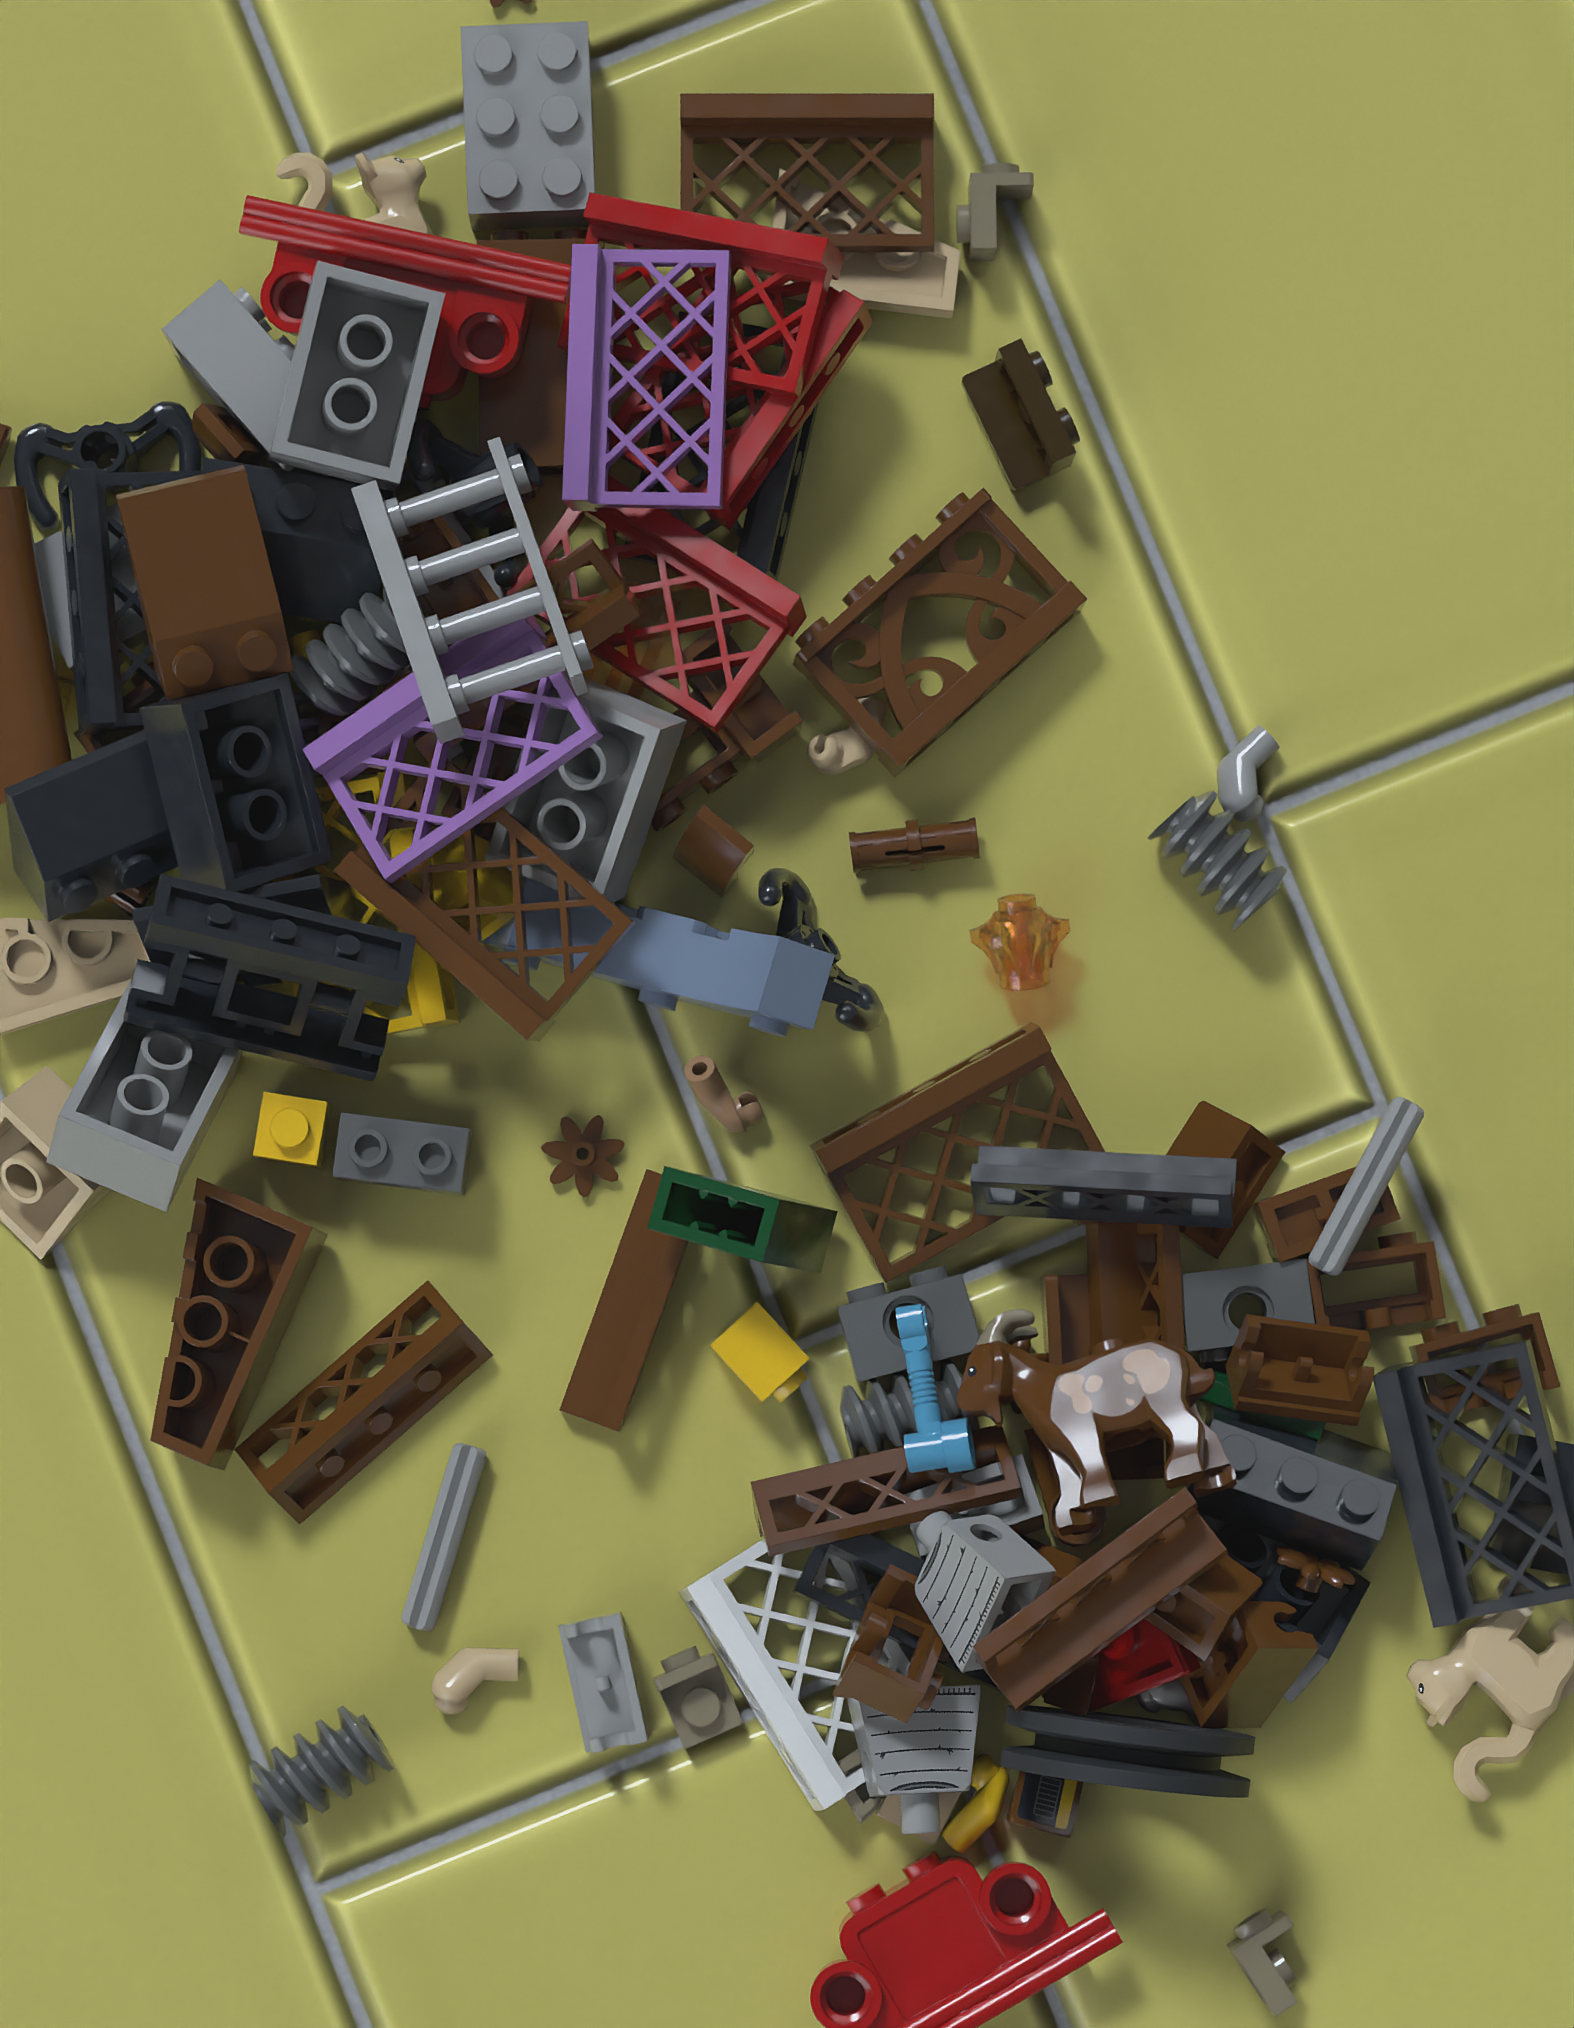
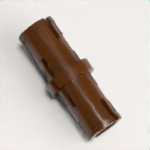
M975 817L969 818V820L918 825V819L905 821L906 827L861 833L849 832L854 873L910 865L911 871L924 870L923 863L973 857L974 859L980 858Z

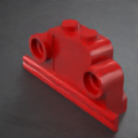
M247 195L245 199L243 215L239 226V233L242 235L278 242L272 270L264 280L261 288L260 302L267 319L281 331L298 337L317 261L445 293L418 409L429 410L431 400L447 401L456 397L465 385L468 371L485 378H496L510 372L521 357L534 299L538 298L566 304L571 281L572 265L250 195Z
M936 1850L902 1869L907 1878L906 1880L885 1892L880 1883H876L846 1901L851 1912L843 1918L840 1924L839 1940L841 1949L847 1959L832 1961L820 1970L811 1986L810 2003L816 2019L825 2028H978L1123 1943L1104 1908L1099 1909L1069 1927L1051 1896L1050 1887L1046 1879L1037 1869L1028 1864L1014 1861L1001 1863L992 1868L984 1880H982L978 1871L969 1860L960 1856H947L940 1859Z

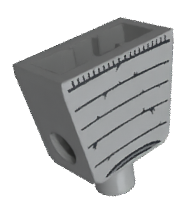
M938 1511L927 1516L920 1523L916 1531L917 1538L928 1550L929 1554L915 1583V1594L958 1668L962 1672L983 1669L977 1661L972 1646L1047 1591L1056 1570L999 1517L988 1514L953 1520L947 1512Z
M980 1685L940 1687L929 1709L926 1711L917 1706L907 1723L853 1698H848L849 1711L867 1791L870 1797L900 1795L902 1834L941 1832L939 1793L969 1791L980 1702Z

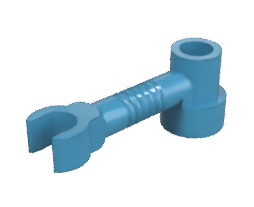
M916 1304L896 1308L897 1325L902 1349L905 1354L907 1372L909 1374L908 1379L911 1381L909 1385L912 1387L910 1391L913 1393L911 1397L913 1399L912 1404L915 1406L913 1410L917 1433L904 1435V1449L910 1473L945 1467L948 1468L949 1473L976 1469L975 1446L968 1418L944 1422L941 1420L940 1408L937 1403L938 1398L936 1397L937 1391H935L936 1385H934V1373L932 1372L931 1344L925 1306Z

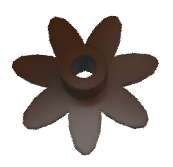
M600 1115L593 1117L589 1121L583 1134L571 1118L563 1117L560 1125L566 1142L551 1141L541 1146V1150L548 1156L563 1160L550 1175V1182L552 1184L562 1183L575 1174V1183L579 1194L582 1197H587L592 1189L593 1173L609 1182L618 1180V1173L614 1167L603 1158L617 1154L623 1149L625 1144L620 1139L599 1141L604 1125L603 1118ZM580 1149L588 1150L589 1155L587 1159L580 1160L577 1158V1153Z
M1282 1545L1276 1549V1553L1280 1555L1277 1560L1278 1563L1299 1569L1294 1583L1305 1591L1318 1593L1323 1580L1342 1589L1344 1583L1354 1585L1355 1583L1354 1576L1347 1570L1340 1568L1338 1562L1330 1559H1320L1318 1561V1557L1315 1554L1302 1549L1299 1551L1289 1546Z

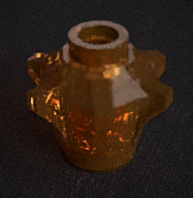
M1018 893L998 898V910L994 911L984 924L969 930L971 943L984 951L990 959L995 973L999 974L1001 989L1007 991H1026L1049 985L1051 983L1049 969L1053 966L1054 954L1059 943L1070 932L1069 919L1052 916L1041 906H1036V896L1034 894Z

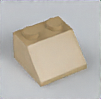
M48 1065L0 1102V1220L40 1260L48 1255L112 1190L46 1163L58 1116L72 1091V1088Z

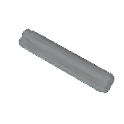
M1398 1096L1391 1100L1309 1255V1263L1315 1268L1332 1276H1337L1342 1272L1424 1117V1110L1417 1104Z
M456 1443L452 1448L401 1616L402 1623L409 1627L431 1631L436 1626L485 1464L486 1452L481 1448L464 1443Z

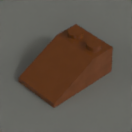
M244 465L116 495L153 662L167 701L294 670L282 612Z

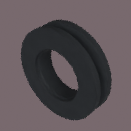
M1011 1705L1007 1707L1006 1723L1032 1731L1036 1735L1034 1745L1004 1747L1001 1757V1765L1004 1767L1069 1780L1150 1791L1226 1798L1249 1797L1250 1779L1222 1770L1220 1766L1222 1757L1254 1754V1736L1216 1728H1201L1198 1725L1088 1711L1086 1715H1079L1062 1708L1028 1705L1017 1713Z

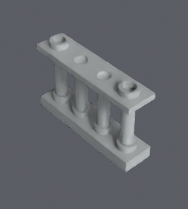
M500 437L487 441L497 469L399 503L396 497L384 500L376 480L351 488L423 702L440 744L465 735L458 715L470 711L468 704L565 670L568 672L576 696L589 692L582 671L594 668L582 631L568 634L520 495L532 491L520 454L507 458ZM506 494L517 525L516 528L418 561L416 555L407 559L404 558L398 537L409 534L407 527ZM526 552L537 583L536 587L441 620L438 619L437 614L427 618L424 617L418 596L429 593V585ZM547 611L558 643L557 646L462 679L458 678L457 673L445 677L438 655L449 652V644Z

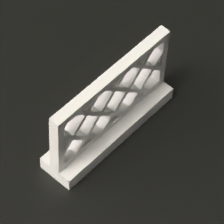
M762 1539L679 1591V1594L813 1810H825L845 1797L848 1792L865 1782L862 1767L845 1777L832 1756L837 1729L854 1733L853 1724L839 1721L844 1698L834 1697L831 1716L828 1719L807 1714L798 1701L803 1674L837 1682L840 1676L837 1673L805 1666L813 1630L847 1638L841 1665L842 1670L859 1624L851 1621L850 1629L816 1622L818 1604L809 1601L806 1619L771 1611L778 1576L798 1579L802 1571L781 1567L783 1554L774 1555L772 1564L756 1561L755 1559L768 1552L765 1539ZM826 1552L814 1578L813 1585L822 1589V1586H827L847 1592L858 1589L854 1573L847 1561ZM828 1562L839 1580L825 1577ZM743 1567L770 1573L762 1609L737 1603L724 1579ZM861 1595L852 1598L855 1606L865 1610V1604ZM745 1614L760 1617L757 1633ZM769 1620L804 1628L796 1664L773 1659L764 1646V1640ZM887 1638L883 1647V1651L889 1659L887 1668L905 1676L910 1662L898 1643ZM779 1669L794 1672L791 1688ZM813 1724L828 1727L825 1743Z

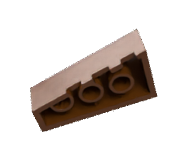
M197 1178L193 1196L195 1208L190 1232H187L183 1253L185 1264L179 1298H175L171 1319L174 1325L168 1357H165L150 1441L204 1465L225 1471L328 1234Z

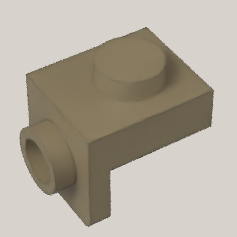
M1011 163L987 164L982 166V173H970L968 205H957L956 210L957 243H969V262L994 261L997 250L996 199H1030L1034 187L1033 173L1019 172V166Z

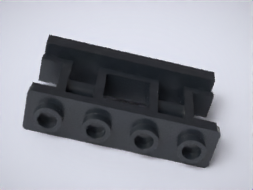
M161 874L143 946L170 952L173 955L169 966L137 959L123 1019L127 1023L373 1081L379 1069L380 1057L385 1049L389 1019L365 1014L363 1010L367 1000L399 1008L409 982L416 936ZM190 950L199 951V952H203V953H207V954H211V955L223 957V958H226V960H225V959H221V958H217V957H213V956H209V955H204V954L192 952V951H190ZM239 969L299 983L296 997L236 983ZM182 976L189 977V978H193V979H197V980H201V981H205V982H210V983L218 984V986H217V985H213V984H209V983H204V982L192 980V979H188V978H184V977H182ZM318 980H319V981H323V982H327V983H331V984H335V985H339V986H343V987L352 988V990L345 989V988H341V987H337V986H333V985H329V984H325V983H320V982H318ZM310 1007L318 1008V1009H322V1010H326V1011H330V1012H334V1013H338V1014H342V1015H337V1014H333V1013H329V1012H325V1011H321V1010H317V1009H312V1008H310Z

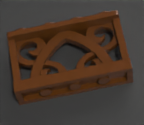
M984 488L971 499L964 492L957 495L935 517L941 525L925 540H922L917 533L911 536L890 556L889 560L894 565L890 571L877 582L871 575L865 577L842 599L848 607L831 623L822 616L810 625L795 641L801 650L795 655L793 666L811 682L878 755V760L894 777L899 775L1079 614L1087 601L1086 596L1071 580L1068 582L992 500V496ZM979 531L989 534L996 540L1000 550V560L998 568L991 579L978 576L984 563V555L980 546L978 547L977 556L970 561L962 560L957 556L955 546L964 534ZM938 554L939 564L943 572L915 574ZM1014 559L1050 597L1044 604H1041L1024 592L1003 583L1011 570ZM930 597H956L974 600L975 602L966 620L965 638L969 652L977 664L968 672L948 659L933 656L916 658L903 664L901 637L908 601ZM885 601L879 631L868 624L860 623ZM988 604L997 607L991 614L989 621L998 620L1005 627L1004 635L994 640L985 638L979 631L980 618ZM856 640L865 648V655L860 660L849 661L848 664L862 670L871 669L879 664L881 676L863 684L843 681L833 670V652L842 643ZM932 671L941 678L942 689L938 694L928 696L920 688L923 678L911 684L909 688L905 678L920 672ZM884 690L888 705L901 732L892 739L857 699L867 698Z

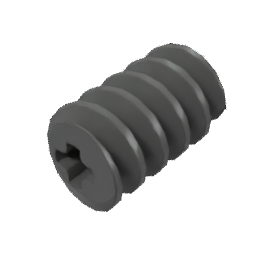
M385 588L383 589L385 601L372 593H365L361 596L359 604L363 614L355 609H346L341 616L344 628L337 624H329L323 631L326 644L316 639L309 641L305 647L308 659L301 655H293L291 657L294 670L289 671L293 680L304 696L327 715L333 717L350 715L359 705V701L369 699L377 690L378 685L386 684L392 679L395 670L403 669L410 663Z
M1212 790L1197 797L1193 795L1148 836V839L1152 840L1165 834L1170 835L1162 855L1169 859L1184 852L1187 854L1180 869V874L1184 878L1201 871L1205 873L1197 888V893L1202 897L1218 890L1222 892L1214 911L1221 915L1234 909L1239 910V914L1231 928L1234 932L1280 890L1278 887L1287 870L1282 865L1263 872L1261 868L1269 854V850L1266 847H1262L1249 853L1244 851L1252 834L1251 830L1245 828L1230 835L1228 834L1227 829L1235 813L1228 809L1212 816L1209 811L1217 797L1216 792Z
M950 1359L942 1361L939 1381L935 1380L934 1383L936 1385L935 1391H937L936 1397L938 1398L937 1403L939 1404L942 1422L965 1418L958 1411L956 1401L964 1374L961 1375ZM896 1372L892 1374L889 1394H886L875 1378L869 1379L866 1384L865 1400L860 1399L852 1386H843L840 1412L852 1458L859 1457V1448L864 1446L870 1454L883 1451L884 1441L890 1440L895 1448L903 1447L904 1435L917 1433L913 1410L915 1406L912 1404L913 1399L911 1397L913 1393L910 1391L912 1387L902 1373ZM977 1417L968 1418L971 1430L980 1429Z
M339 1707L337 1710L341 1728L337 1731L323 1720H318L315 1722L319 1742L312 1744L300 1733H297L293 1736L296 1756L293 1758L289 1757L277 1746L271 1749L274 1769L270 1772L255 1760L249 1763L252 1787L267 1815L283 1837L286 1836L284 1815L300 1827L308 1822L306 1801L316 1810L323 1813L330 1808L328 1788L343 1799L351 1796L353 1793L350 1774L367 1786L375 1781L372 1761H375L388 1772L395 1769L394 1762L386 1746L364 1713L357 1717L346 1707Z

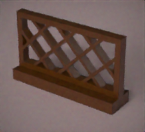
M680 93V210L697 212L713 197L735 220L757 224L753 218L776 197L799 219L788 229L789 231L801 233L808 227L814 233L810 235L829 238L841 252H934V93ZM693 144H721L735 160L712 181L693 163ZM737 144L751 145L743 151ZM767 144H784L799 158L776 181L752 159ZM800 144H814V145L807 151V150H806L803 146H801ZM830 144H847L862 158L840 181L815 159ZM864 144L877 145L870 151ZM893 144H920V165L903 181L878 159ZM743 167L767 188L745 211L721 190ZM806 167L830 188L808 211L784 190ZM869 167L893 188L872 211L847 189ZM693 179L704 188L694 199ZM920 179L921 198L910 189ZM838 197L862 218L848 234H831L816 220ZM903 197L921 214V234H894L879 218ZM871 227L878 234L863 233Z
M447 758L444 771L465 774ZM419 776L393 808L412 811L417 805V812H420L428 778ZM454 783L461 789L462 810H464L470 785ZM483 790L482 797L487 794L485 790ZM503 806L479 823L499 822L509 831L511 859L476 861L474 827L464 833L466 862L432 865L430 856L421 862V866L414 867L393 883L384 879L363 843L356 852L350 851L334 871L404 933L416 936L415 942L528 1041H540L555 1024L554 1018L636 923ZM389 817L383 844L395 830L416 829L417 822ZM520 841L538 857L521 858ZM547 864L557 873L559 901L524 904L522 866ZM511 867L514 905L480 907L477 870ZM466 870L469 908L444 910L434 901L432 873ZM421 874L422 889L406 875ZM568 883L586 899L569 900ZM595 906L614 923L597 944L573 946L570 908ZM560 909L562 947L528 950L525 912ZM514 913L517 951L492 952L482 943L480 915ZM469 916L470 932L453 917ZM588 953L574 970L573 954ZM563 955L565 982L548 1001L530 985L528 957ZM518 958L519 975L502 959Z
M1031 1022L809 1145L886 1283L1006 1217L975 1214L973 1203L969 1219L955 1227L932 1221L942 1185L972 1193L970 1184L945 1177L955 1142L979 1148V1145L1000 1146L1010 1111L1044 1120L1036 1147L1038 1149H1046L1053 1124L1056 1123L1077 1129L1089 1151L1105 1152L1053 1056L1049 1042L1038 1025ZM1041 1066L1044 1067L1054 1086L1047 1113L1013 1103L1020 1078ZM1008 1085L1004 1100L989 1096ZM1060 1100H1062L1072 1120L1056 1116ZM978 1101L1001 1108L991 1144L957 1134L964 1109ZM952 1116L948 1131L933 1127ZM922 1132L946 1139L936 1174L901 1165L908 1140ZM897 1147L892 1162L877 1158ZM866 1163L890 1170L880 1205L855 1199L843 1176ZM899 1173L933 1182L923 1218L889 1208ZM861 1209L877 1213L873 1229L869 1226ZM886 1216L920 1225L913 1250L890 1263L879 1244ZM929 1228L944 1232L925 1243Z

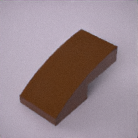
M202 403L194 411L192 418L194 435L215 459L261 466L258 461L266 453L225 407Z
M703 805L681 837L674 851L673 859L722 898L737 881L738 871L754 853V845L707 806Z

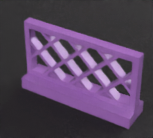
M572 244L562 500L572 511L598 512V508L722 509L732 254L729 250L601 249L598 244ZM617 266L644 267L658 281L632 308L616 293ZM655 267L674 268L667 275L663 276ZM691 267H716L715 290L696 308L673 286ZM667 291L689 315L661 340L639 316ZM616 303L625 314L614 324ZM713 307L714 327L703 318ZM634 322L656 346L628 372L613 356L614 340ZM698 323L713 339V354L692 373L670 348ZM665 354L686 376V379L659 404L641 386L637 379ZM614 367L623 378L612 387V370ZM712 370L710 391L701 380ZM632 386L654 410L631 432L625 435L611 420V404ZM693 387H696L711 403L710 418L689 436L667 412ZM662 418L682 438L684 443L656 468L634 443ZM610 430L620 440L611 451H609ZM708 435L709 456L698 445ZM628 449L651 472L632 492L608 491L609 467ZM693 450L708 466L707 493H680L665 475ZM660 482L669 492L649 491Z
M530 616L455 642L448 647L449 652L438 655L445 677L457 673L458 678L462 679L528 656L533 652H540L549 647L545 642L547 639L536 619ZM564 671L540 679L537 694L508 690L491 696L484 731L463 728L465 735L460 738L481 741L473 776L444 771L452 740L440 744L437 739L431 768L402 763L408 739L420 731L435 733L414 672L302 749L314 770L324 776L385 880L393 883L604 737L580 697L576 696L574 688ZM553 685L562 699L550 697ZM505 700L534 704L526 739L497 734ZM548 707L570 711L580 727L577 732L558 745L540 742ZM494 744L523 749L518 772L506 781L486 778ZM537 751L545 753L535 760ZM390 753L389 760L381 759L382 757ZM368 767L386 770L378 805L357 801L346 782ZM400 773L428 778L420 812L392 807ZM442 780L470 785L465 809L452 818L433 815ZM484 788L492 789L482 797ZM365 813L375 814L373 825H371ZM389 817L417 822L412 845L392 859L383 845ZM431 825L439 826L429 833Z

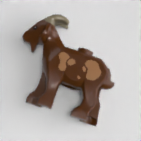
M1024 1309L1002 1312L993 1318L981 1333L967 1361L957 1395V1409L965 1418L988 1417L999 1428L1003 1426L1001 1406L1008 1405L1013 1399L1016 1401L1035 1433L1048 1449L1056 1465L1060 1479L1061 1497L1055 1512L1061 1536L1099 1526L1094 1506L1111 1507L1121 1504L1111 1477L1105 1452H1113L1136 1446L1153 1436L1166 1440L1171 1445L1172 1452L1164 1466L1166 1488L1174 1489L1193 1483L1195 1496L1199 1498L1233 1488L1237 1485L1235 1471L1223 1450L1217 1434L1203 1423L1196 1409V1400L1205 1396L1213 1388L1216 1374L1212 1368L1207 1370L1200 1368L1194 1358L1183 1349H1178L1163 1341L1150 1338L1129 1344L1123 1339H1109L1093 1346L1089 1351V1356L1058 1366L1041 1361L1013 1345L1016 1342L1038 1336L1037 1329L1029 1326L1035 1320L1033 1312Z

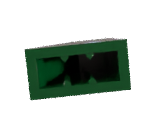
M664 1166L647 1229L758 1262L821 1273L838 1211L760 1189Z

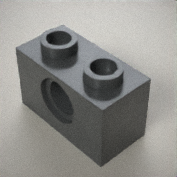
M341 1112L333 1177L342 1181L465 1196L473 1132L469 1128Z
M1306 1259L1181 1274L1185 1352L1199 1351L1200 1363L1228 1360L1240 1331L1231 1322L1228 1309L1232 1299L1239 1294H1249L1256 1298L1261 1305L1263 1317L1315 1324Z
M940 1266L908 1275L911 1287L886 1294L884 1283L881 1282L846 1292L849 1304L837 1307V1312L856 1382L907 1369L901 1339L892 1333L889 1326V1317L892 1310L901 1304H921V1306H925L932 1362L973 1351L979 1339V1334L962 1274L948 1277L946 1266Z

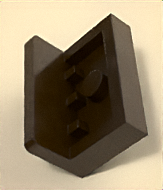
M1022 338L999 348L994 362L962 378L961 385L1010 487L1014 491H1019L1071 467L1076 455L1073 445L1080 442V437L1067 409L1063 407L1056 410L1046 390L1047 387L1053 385L1052 378L1044 359L1037 350L1028 353Z

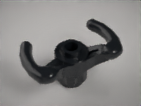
M159 401L150 407V410L130 423L114 424L105 421L101 425H84L78 431L72 433L54 429L51 425L40 422L26 427L17 436L13 460L16 486L25 487L30 516L41 530L50 531L57 527L59 516L46 498L39 481L37 465L44 456L74 469L95 468L96 473L138 472L139 458L168 435L172 436L177 442L179 471H201L203 451L200 441L194 435L192 419L186 408L177 402ZM137 436H140L139 438H137V439L134 440L133 442H132L131 439L129 438V437H137ZM65 446V447H67V448H73V449H71L70 451H67V450L62 449V447ZM112 452L118 455L117 459H110L112 462L111 466L104 469H99L97 466L99 457L104 453ZM122 489L105 490V493H116Z
M422 418L414 422L407 451V460L412 475L417 481L427 482L433 478L435 474L433 459L451 474L449 477L450 485L497 469L490 450L479 456L444 438L441 431L428 419ZM514 442L509 446L504 445L503 448L507 458L520 454L532 488V491L520 495L524 505L536 497L535 490L543 485V481L529 453L519 443ZM506 494L453 511L456 517L465 525L473 522L481 529L489 527V536L514 528V517ZM525 552L502 560V565L495 569L493 575L497 585L505 588L511 587L526 567Z
M785 868L767 870L759 880L758 897L765 906H774L780 902L781 896L783 897L776 936L835 955L822 1000L838 1005L835 1011V1018L839 1023L853 1031L865 1033L872 1031L882 1021L883 1004L871 986L865 983L861 984L857 979L846 975L836 965L841 960V954L836 943L822 928L815 930L811 921L812 909L810 906L812 895L809 888L800 876Z

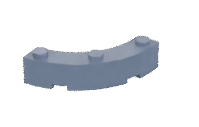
M523 876L524 904L559 901L557 890ZM569 896V900H577ZM615 904L636 923L591 976L641 990L638 998L639 1001L671 1011H675L677 1001L679 1000L751 1018L749 1027L786 1037L789 1026L814 1029L835 955L780 936L731 928L730 933L718 931L719 929L710 927L706 923L652 908L639 906V909ZM596 907L570 908L573 946L597 944L614 924ZM560 909L525 912L528 950L562 947ZM515 915L507 924L482 942L504 949L503 952L517 951ZM588 953L573 954L574 970ZM563 955L528 957L530 970L538 971L540 961L564 968ZM518 958L502 959L506 963L518 966Z

